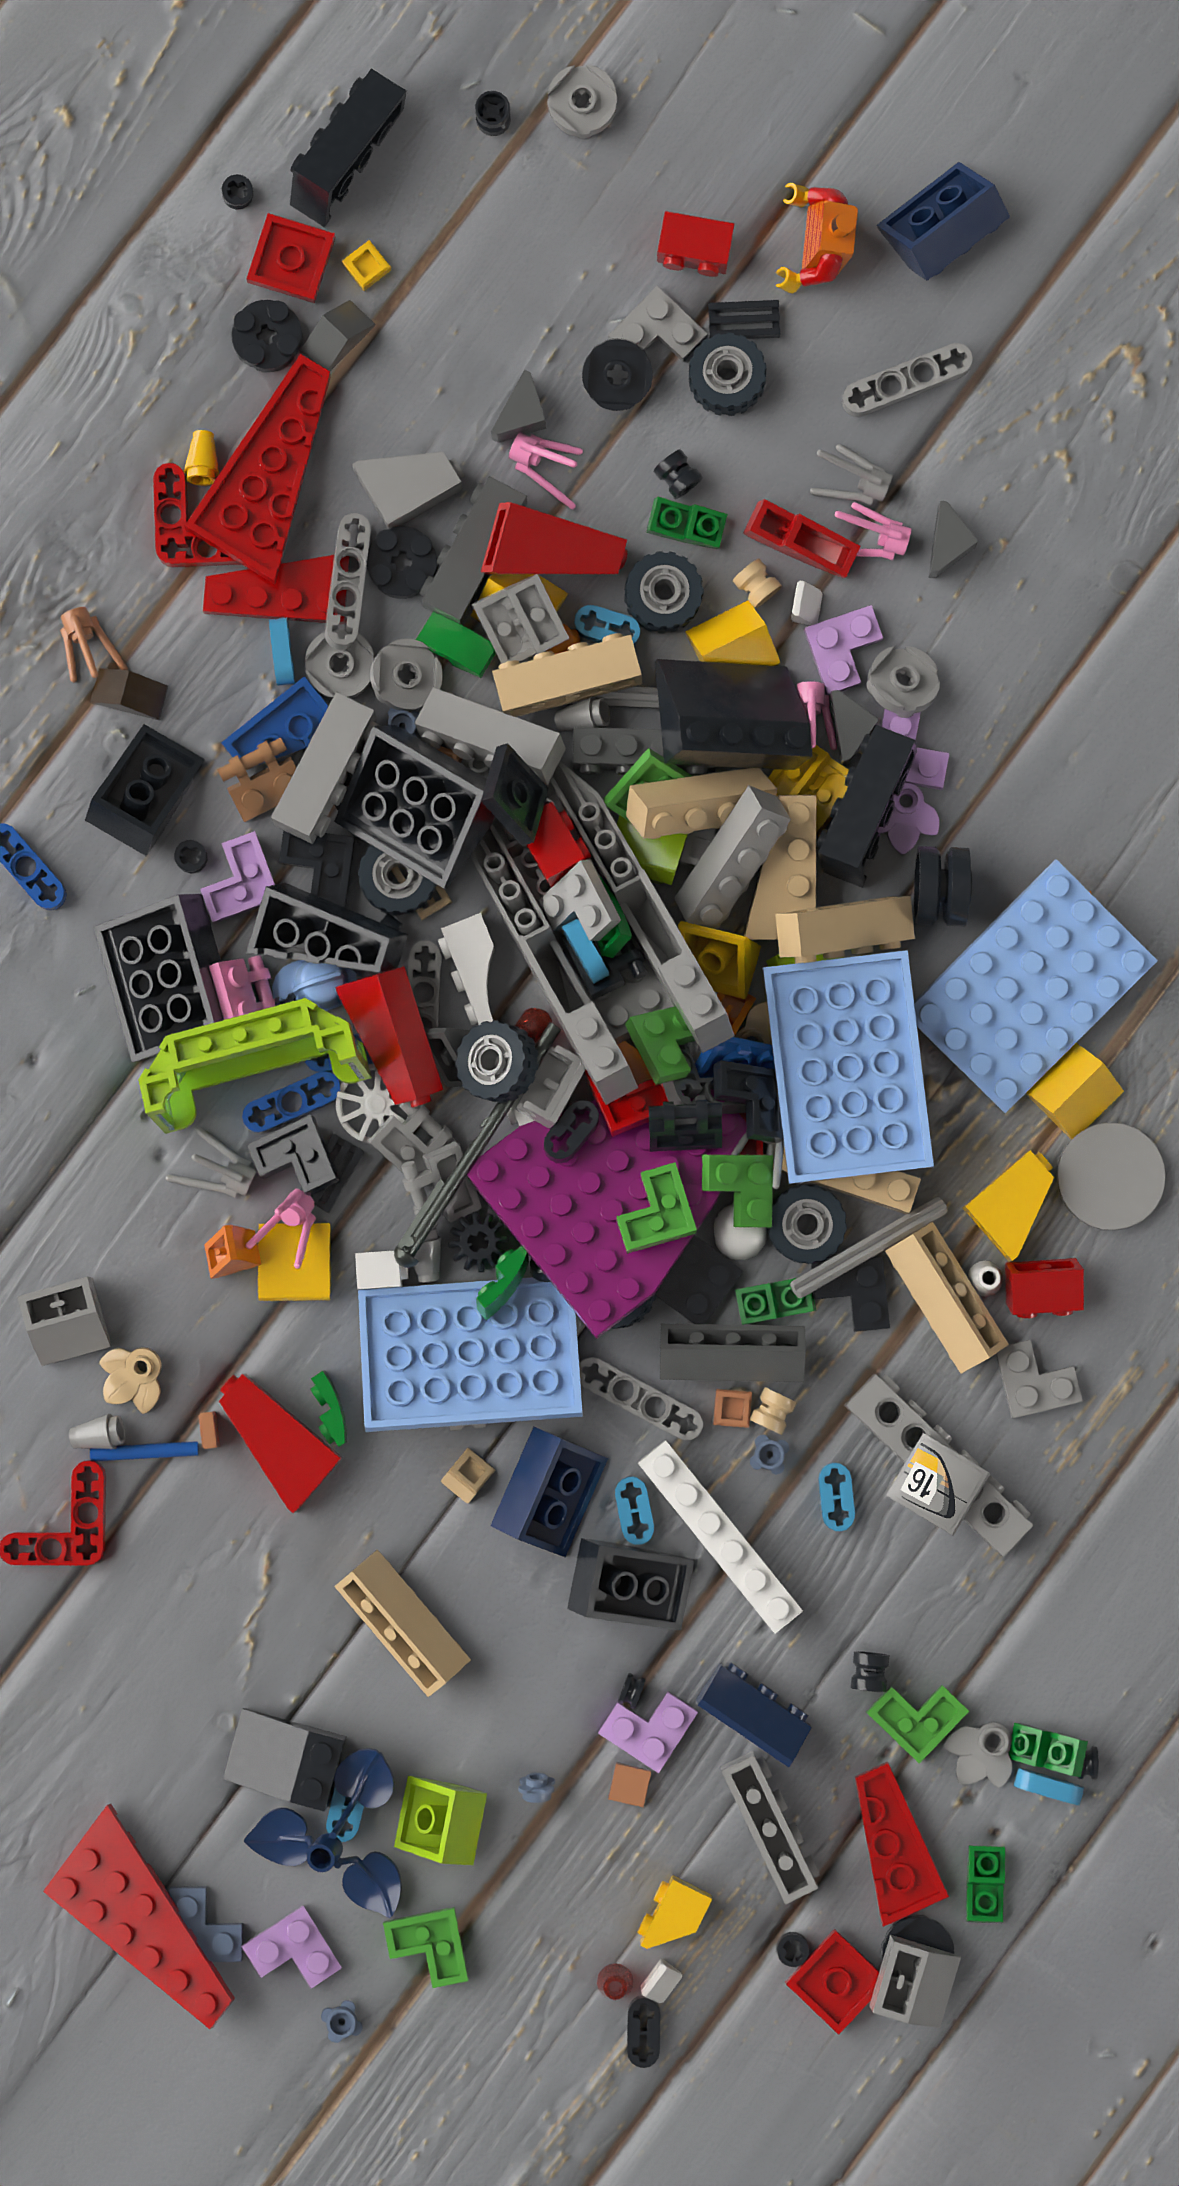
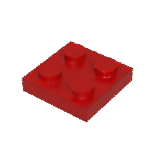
M268 213L246 278L247 283L315 303L335 242V233Z
M834 1929L785 1983L839 2035L871 2001L879 1970Z

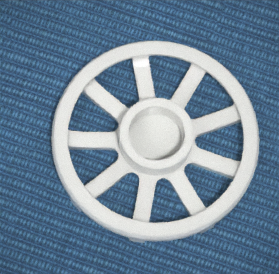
M369 1064L370 1071L375 1070L373 1089H369L364 1081L357 1082L364 1092V1095L360 1097L344 1093L349 1083L342 1082L340 1092L338 1091L336 1098V1111L343 1128L351 1136L365 1143H369L368 1140L371 1138L365 1135L373 1119L378 1121L379 1127L385 1123V1116L390 1117L393 1115L402 1124L405 1121L404 1118L391 1110V1106L395 1105V1103L390 1098L387 1088L385 1090L381 1089V1077L374 1064ZM342 1099L358 1102L361 1107L344 1116ZM365 1114L366 1120L360 1133H358L347 1121Z

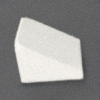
M805 581L797 582L790 619L792 622L806 625L818 623L823 596L821 590Z
M660 1959L641 1984V1994L653 2001L663 2003L681 1980L682 1973L664 1959Z

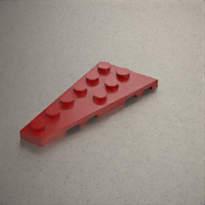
M302 354L298 356L184 525L188 532L273 584L277 580L331 378L330 371Z
M108 1804L43 1892L202 2024L212 2029L234 2001L235 1997L212 1961H209L205 1956L191 1928L188 1929L178 1913L180 1912L155 1871L149 1863H146L135 1846L134 1838L121 1824L116 1816L118 1813L113 1805Z

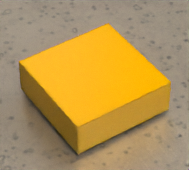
M370 240L342 260V265L363 291L367 290L391 271V266Z

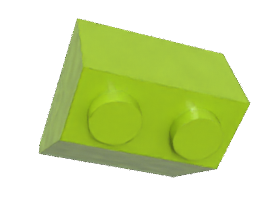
M408 1775L394 1847L442 1864L474 1865L487 1793L463 1785Z

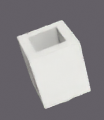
M394 1251L355 1253L358 1290L403 1287L402 1279H408V1268L402 1267L396 1262Z

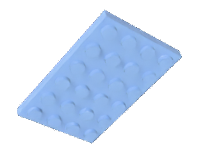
M1055 859L914 1001L917 1027L1006 1113L1158 960Z
M908 950L763 967L789 1184L934 1167Z
M533 1277L522 1278L519 1286L508 1301L487 1321L477 1310L476 1298L483 1286L491 1281L498 1282V1280L358 1290L365 1431L376 1432L583 1417L575 1311L551 1282H541Z

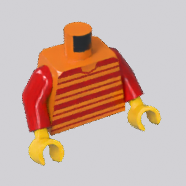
M788 183L785 186L794 190V196L791 200L784 199V203L800 208L806 206L807 203L810 205L807 211L802 269L797 274L786 267L779 268L776 274L785 278L782 283L776 284V287L788 293H795L801 284L806 287L831 282L852 258L858 208L848 205L847 198L838 189L816 187L808 189L794 183Z

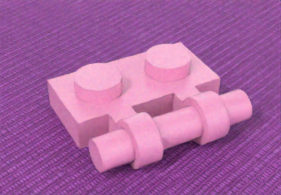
M261 955L247 959L250 972L247 971L244 958L217 962L209 966L224 1020L275 1006V999H273L268 981L271 979L269 968L264 967ZM251 984H255V988L259 998L258 1003H256V999Z

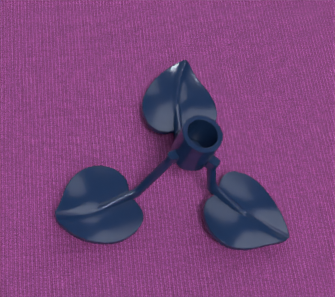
M366 1748L351 1753L340 1763L336 1770L334 1778L335 1788L341 1795L351 1797V1800L330 1834H322L314 1842L312 1836L306 1835L307 1823L300 1814L292 1809L276 1808L266 1813L260 1819L257 1825L245 1837L244 1843L257 1854L277 1864L297 1866L307 1861L309 1866L317 1872H327L333 1866L339 1869L341 1865L354 1863L347 1867L342 1878V1886L348 1898L362 1908L391 1918L398 1907L402 1891L401 1876L392 1859L376 1851L367 1854L363 1860L358 1856L340 1858L343 1852V1845L337 1836L357 1802L367 1808H377L384 1805L394 1791V1776L383 1754L376 1749Z

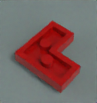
M587 1070L584 1071V1075L612 1137L648 1123V1106H661L663 1102H669L663 1083L655 1085L653 1079L638 1084L637 1089L606 1105Z

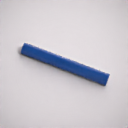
M198 1441L117 1446L116 1449H90L91 1461L199 1456Z

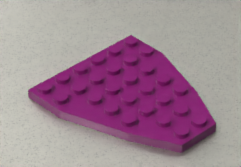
M711 1089V1095L714 1098V1090ZM596 1100L590 1102L598 1110L599 1124L594 1133L568 1162L555 1163L546 1156L544 1138L550 1129L533 1121L519 1126L482 1154L468 1172L467 1178L595 1338L598 1339L656 1293L694 1236L693 1234L632 1253H626L616 1216L650 1207L641 1179V1172L676 1162L695 1226L698 1230L721 1191H702V1155L732 1154L734 1148L746 1133V1122L739 1113L722 1114V1148L650 1152L649 1122L612 1137ZM566 1110L562 1111V1113L560 1114L558 1120L560 1119V1117L564 1114V1112H565ZM586 1111L583 1114L576 1112V1124L572 1128L576 1130L582 1122L590 1124V1112ZM567 1133L560 1142L554 1139L552 1141L554 1144L553 1152L557 1153L560 1149L565 1152L568 1151L566 1142L571 1135Z

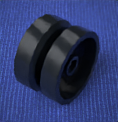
M918 846L915 861L913 897L915 925H934L939 916L940 903H942L943 919L946 925L965 927L967 925L972 896V871L969 848L951 847L945 856L944 869H941V854L938 848Z

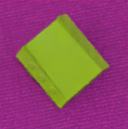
M619 815L617 826L650 881L659 885L663 883L672 885L688 834L678 833L661 836L656 839H643L632 823Z

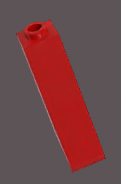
M512 502L499 503L481 572L485 574H618L619 569L624 567L627 560L628 551L625 549L627 539Z
M405 966L335 987L345 1010L395 1105L410 1102L411 1108L432 1101L431 1094L444 1090Z
M233 1374L220 1389V1392L224 1395L219 1400V1403L288 1510L294 1514L343 1457L247 1374H241L239 1378Z

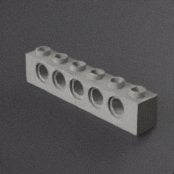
M873 1374L844 1404L904 1464L914 1449L908 1446L905 1441V1434L911 1427L920 1428L924 1434L955 1451L949 1445L952 1437L938 1424L931 1428L922 1419L926 1412L912 1399L906 1404L896 1394L900 1390L899 1386L886 1374L881 1379L876 1374ZM885 1402L894 1403L898 1409L897 1418L890 1423L882 1421L879 1417V1408ZM964 1449L958 1453L974 1464L979 1465ZM989 1475L963 1520L999 1555L1004 1557L1033 1527V1524L1027 1520L1031 1513L1016 1499L1012 1504L1001 1495L1005 1488ZM997 1502L1002 1508V1516L997 1522L989 1523L984 1518V1509L989 1503Z

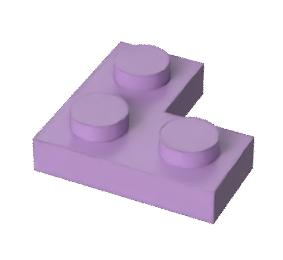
M872 605L804 628L821 681L825 684L826 695L830 696L831 691L834 690L842 692L861 685L851 651L883 640Z
M884 709L881 727L916 740L921 712L914 713L909 718H901L896 713ZM917 748L916 756L905 783L942 790L949 753Z
M255 831L221 843L234 877L200 889L214 924L260 907L265 887L275 885Z
M668 1691L649 1721H646L617 1702L598 1731V1734L659 1773L698 1711Z
M304 1906L299 1907L241 1946L260 1978L292 1958L306 1983L312 1989L342 1968Z

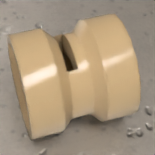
M760 558L746 566L733 579V583L739 590H745L746 593L750 591L748 601L754 608L763 605L782 587L775 577L766 578L768 576L766 565Z
M764 1387L760 1396L762 1404L753 1411L749 1420L782 1435L787 1426L785 1422L786 1415L794 1411L797 1402Z

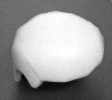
M734 1203L723 1207L715 1218L713 1225L717 1248L730 1259L747 1260L758 1255L766 1244L767 1227H733Z

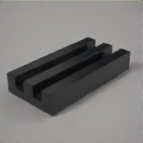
M779 300L708 303L709 338H712L715 334L720 333L722 335L727 334V332L738 336L741 334L746 339L780 338ZM772 311V314L716 316V313ZM772 323V328L716 330V325Z
M334 1133L326 1146L330 1155L337 1144L342 1146L333 1162L336 1171L348 1151L354 1153V1156L326 1203L320 1199L327 1187L316 1192L314 1196L310 1195L314 1205L327 1213H330L365 1153L362 1149Z

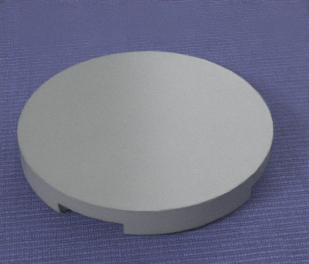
M1101 1123L1081 1131L1066 1145L1057 1166L1058 1188L1066 1208L1078 1220L1097 1229L1119 1230L1141 1222L1156 1208L1165 1187V1167L1161 1154L1155 1144L1138 1129L1121 1123Z

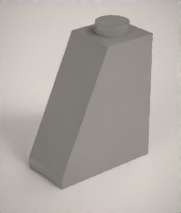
M444 452L359 460L352 464L354 473L388 529L407 523L463 490L460 479L465 477L455 458L448 460Z

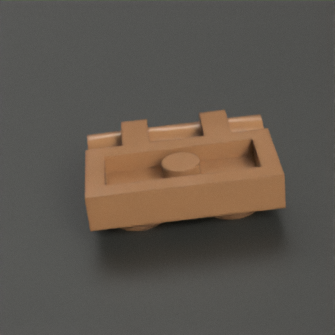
M281 737L270 743L266 740L257 745L258 749L240 758L237 755L228 760L229 764L217 769L223 782L237 776L239 782L227 789L244 822L276 807L296 770L291 756L280 762H277L275 758L276 755L287 750ZM264 761L266 762L268 768L250 777L248 776L246 770Z

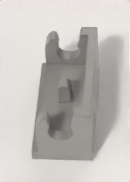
M557 1045L556 1048L551 1046L534 1077L536 1078L534 1082L529 1085V1090L523 1094L515 1109L550 1129L557 1122L586 1070L580 1057Z

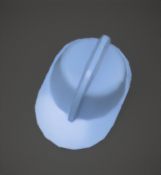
M297 960L282 967L275 976L272 986L273 998L281 997L286 999L288 994L294 993L297 1000L306 998L325 1011L343 1005L335 987L357 980L356 973L350 968L338 967L337 965L316 964Z

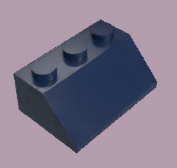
M958 162L878 223L877 227L909 269L928 281L933 276L940 274L947 265L960 255L967 253L973 245L986 235L996 231L1004 221L1010 218V215L995 184Z
M533 1426L490 1526L517 1540L566 1557L608 1458Z
M720 1663L696 1698L698 1706L787 1767H790L812 1728L806 1722L809 1715L793 1704L786 1708L775 1701L779 1695L764 1684L760 1683L758 1688L747 1682L745 1679L749 1674L735 1664L730 1663L726 1667Z

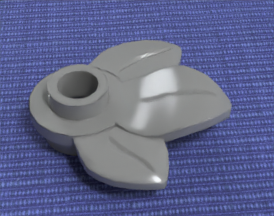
M991 1722L984 1724L979 1729L964 1726L951 1733L946 1739L944 1748L953 1754L960 1755L956 1766L959 1784H973L987 1776L996 1787L1000 1788L1011 1775L1012 1762L1008 1751L1011 1748L1012 1739L1009 1731L1003 1725ZM991 1734L998 1735L1000 1739L999 1744L995 1747H990L986 1743L987 1737Z

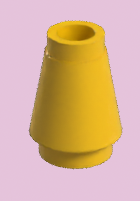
M207 430L193 432L184 468L187 481L193 485H212L215 477L219 475L214 433Z

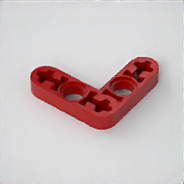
M165 463L159 466L154 472L153 487L155 549L161 562L168 567L242 565L231 557H223L224 553L218 549L215 555L209 558L199 555L198 546L203 540L188 532L184 526L188 521L186 476L181 467L174 463ZM168 472H173L175 478L179 479V481L173 483V494L175 497L181 495L180 500L170 497L160 500L161 496L168 497V488L164 482H161V479L167 478ZM176 506L180 509L181 518L175 524L163 522L161 515L166 507ZM192 540L191 550L194 557L188 558L189 554L187 551H178L175 554V558H170L167 552H163V549L169 548L172 541L179 548H188L186 541Z
M88 1460L77 1464L72 1471L71 1532L10 1533L3 1537L0 1542V1557L2 1560L10 1565L87 1566L100 1561L105 1552L106 1473L103 1466L97 1461ZM87 1466L91 1467L93 1473H98V1480L91 1483V1492L99 1491V1498L92 1496L78 1498V1491L86 1492V1481L80 1480L79 1475L86 1472ZM85 1502L93 1503L98 1509V1517L92 1523H85L79 1517V1508ZM78 1527L83 1529L98 1527V1534H90L91 1545L97 1546V1552L92 1553L90 1559H85V1553L79 1552V1546L85 1544L86 1533L79 1535ZM14 1538L18 1539L19 1545H33L31 1538H37L34 1549L37 1560L31 1559L33 1552L19 1553L18 1559H15L12 1552H7V1545L13 1544ZM49 1538L56 1539L61 1544L62 1551L56 1559H49L42 1552L43 1543Z

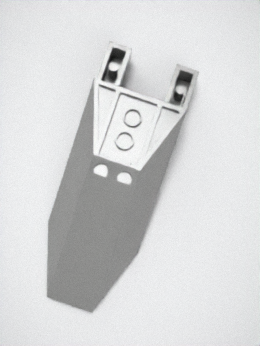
M472 758V760L462 759L461 764L485 778L488 777L490 768L483 761ZM559 761L548 785H546L549 789L544 806L553 802L558 812L563 810L567 812L575 827L570 833L575 841L582 838L592 856L586 860H591L598 876H601L624 912L632 934L631 941L635 949H640L645 958L643 964L648 972L647 975L641 979H635L631 970L626 969L620 972L625 982L624 986L593 1000L562 939V935H564L563 930H552L538 902L551 887L526 845L522 846L495 817L492 825L472 852L471 857L576 1055L580 1057L603 1101L607 1105L638 1088L631 1069L617 1045L631 1037L625 1026L629 1017L676 1006L702 1053L735 1035L727 1012L645 870L641 868L599 793ZM619 951V952L614 956V958L617 957V956H619V955H621V954H622L621 951Z

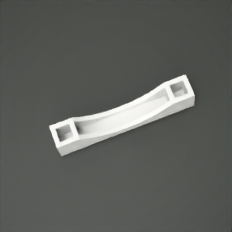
M479 913L441 928L444 937L438 939L445 960L452 957L457 968L456 971L451 972L458 993L465 990L470 1001L469 1004L464 1005L471 1025L477 1023L481 1025V1022L493 1021L489 1008L487 986L489 968L495 948L483 917ZM499 1056L495 1060L496 1067L499 1063ZM523 1093L519 1095V1098L516 1099L507 1113L511 1125L518 1122L519 1126L535 1121L515 1109Z
M666 1440L638 1461L639 1466L775 1634L803 1612Z

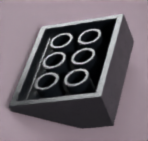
M657 659L655 661L664 764L795 770L813 757L809 721L787 667Z
M397 725L372 727L334 822L445 889L450 886L490 828L495 816L481 801L487 778Z
M178 894L94 926L132 1063L156 1057L161 1050L159 1046L167 1035L224 1020L209 969L210 965L221 962L202 894Z

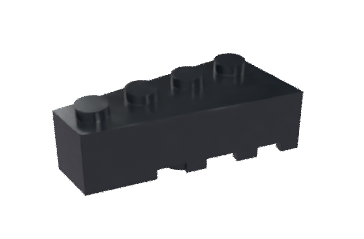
M372 68L363 79L358 77L349 91L350 97L344 104L339 102L332 111L329 119L330 123L325 129L319 128L310 142L311 148L305 155L300 153L294 160L290 169L293 173L290 206L325 227L332 217L330 215V207L334 200L343 201L349 192L348 187L354 177V171L362 173L368 164L373 152L371 145L380 146L404 110L407 91Z
M878 725L875 726L871 735L866 734L859 749V754H862L858 766H851L845 780V786H848L843 799L840 797L836 799L831 810L830 817L834 818L829 830L823 829L817 841L816 849L819 850L818 853L824 873L863 888L867 876L863 873V867L867 859H875L881 835L878 832L879 827L885 828L886 825L888 826L895 805V801L890 799L893 794L899 796L917 753L916 740Z
M281 883L265 887L246 953L269 955L281 959L304 960L316 964H332L338 967L372 972H383L398 968L408 934L290 884Z

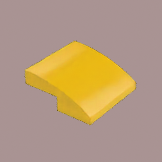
M816 745L812 748L813 757L795 770L774 769L768 779L777 788V797L778 795H816V836L819 837L823 829L833 819L830 817L836 799L838 797L843 799L848 788V786H845V780L849 769L832 759L828 752Z
M277 1223L258 1242L261 1265L258 1266L259 1301L330 1300V1223H313L304 1259L299 1269L294 1267L303 1228L302 1224L288 1226L285 1223ZM259 1224L258 1231H259L265 1224Z

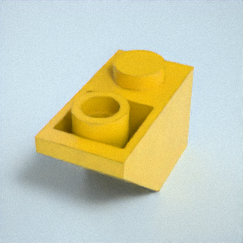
M674 1875L671 1876L668 1883L662 1881L653 1899L658 1902V1905L652 1916L646 1913L637 1931L638 1934L642 1935L640 1945L648 1949L696 1933L712 1901L711 1894Z

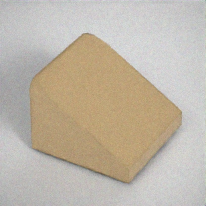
M467 1448L442 1478L441 1482L464 1502L469 1503L495 1472V1469L471 1449Z

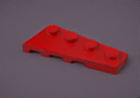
M334 555L281 563L275 584L250 569L206 576L203 613L265 619L287 618L291 621L326 623ZM350 556L343 557L340 560L341 568L348 573ZM341 590L336 594L337 602L346 607L347 590ZM340 616L339 624L345 625V616Z
M888 1761L855 1776L880 1918L884 1927L949 1896Z

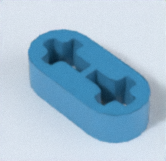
M595 605L583 606L575 615V628L579 635L585 639L600 643L604 637L617 633L609 630L610 626L622 629L624 624L630 625V632L634 634L632 637L634 646L639 641V624L628 615ZM590 614H595L596 621L606 625L605 629L593 626L591 631L585 630V623L581 619H587Z
M270 619L269 628L277 686L295 684L288 619Z
M578 918L561 926L570 946L592 983L594 984L609 976L601 956L592 941H589Z
M832 1462L826 1464L818 1476L821 1514L823 1522L828 1528L834 1531H844L853 1524L855 1519L852 1479L850 1471L844 1465ZM834 1468L837 1469L838 1474L845 1476V1481L839 1482L838 1495H833L832 1485L825 1483V1476H829L831 1469ZM834 1499H840L841 1509L848 1511V1517L842 1519L841 1525H836L834 1519L828 1518V1513L833 1512L835 1509Z
M628 1476L618 1482L615 1488V1498L624 1538L632 1544L641 1545L652 1538L654 1523L645 1483L637 1477ZM633 1482L635 1488H641L642 1494L636 1496L638 1508L630 1509L629 1499L621 1497V1491L626 1490V1483ZM639 1512L641 1523L648 1524V1530L643 1531L642 1538H636L635 1533H628L627 1527L633 1525L631 1513Z
M1018 1768L1014 1786L1074 1805H1080L1085 1789L1083 1786L1023 1768Z
M336 1788L334 1789L326 1823V1829L329 1834L335 1827L333 1820H339L343 1809H346L348 1806L345 1803L346 1796L341 1795ZM357 1802L348 1817V1823L353 1824V1829H347L344 1834H338L337 1836L341 1842L349 1841L357 1834L364 1806Z

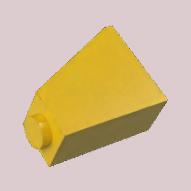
M1031 1150L1026 1152L962 1207L1008 1262L1018 1257L1054 1179L1049 1172L1053 1168L1052 1165L1040 1152L1036 1155Z

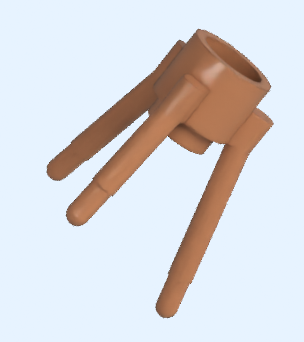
M86 607L74 608L61 615L64 628L60 629V632L64 639L71 682L75 683L77 681L72 640L74 643L80 644L91 676L93 678L98 677L95 662L87 640L94 636L92 631L96 633L121 670H128L122 657L101 628L97 616L90 617Z

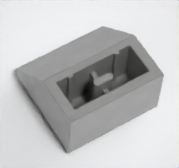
M84 1277L17 1296L26 1331L41 1366L112 1347L92 1277Z
M890 1935L870 2002L872 2012L907 2024L940 2028L961 1956Z

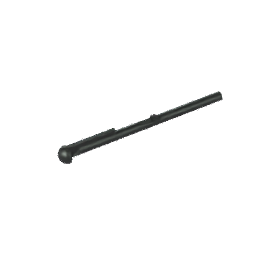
M549 1022L534 1045L535 1049L538 1050V1064H540L561 1031L559 1027ZM508 1100L507 1103L497 1102L490 1115L480 1124V1127L483 1129L470 1144L447 1181L439 1180L394 1249V1258L400 1266L410 1268L419 1263L414 1256L516 1100Z

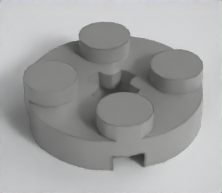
M574 65L561 70L553 78L548 91L547 107L552 121L560 130L579 139H587L603 131L612 122L617 108L616 89L610 76L602 69L593 65H586V67H575ZM586 93L590 95L588 100L590 106L587 108L575 106L576 100L574 96L576 94L581 97Z
M332 630V632L338 633V639L344 640L347 634H351L345 630ZM324 631L311 642L306 651L305 668L307 677L314 689L328 699H333L336 692L350 699L355 698L367 690L371 684L370 669L375 657L371 645L361 634H357L356 640L350 648L337 650L327 643ZM346 656L349 658L347 662L349 669L346 672L339 671L335 673L332 671L334 668L332 659L334 657L342 659Z
M398 639L377 653L371 665L370 680L378 701L395 710L413 711L424 706L433 687L440 690L443 677L441 663L437 656L434 657L433 653L427 649L429 648L428 646L415 639ZM403 666H409V672L415 673V679L409 680L408 684H404L402 679L398 678L397 673L402 671Z
M895 646L889 647L880 652L875 658L869 670L866 688L882 707L896 713L901 718H909L914 713L922 712L928 708L935 699L940 688V681L938 682L936 675L938 669L934 661L926 653L915 647L906 646L905 650H894ZM896 675L901 678L907 675L910 678V686L900 684Z

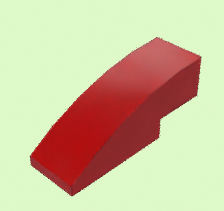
M766 499L757 502L743 532L744 535L774 550L841 578L847 577L861 547L801 514L794 515Z

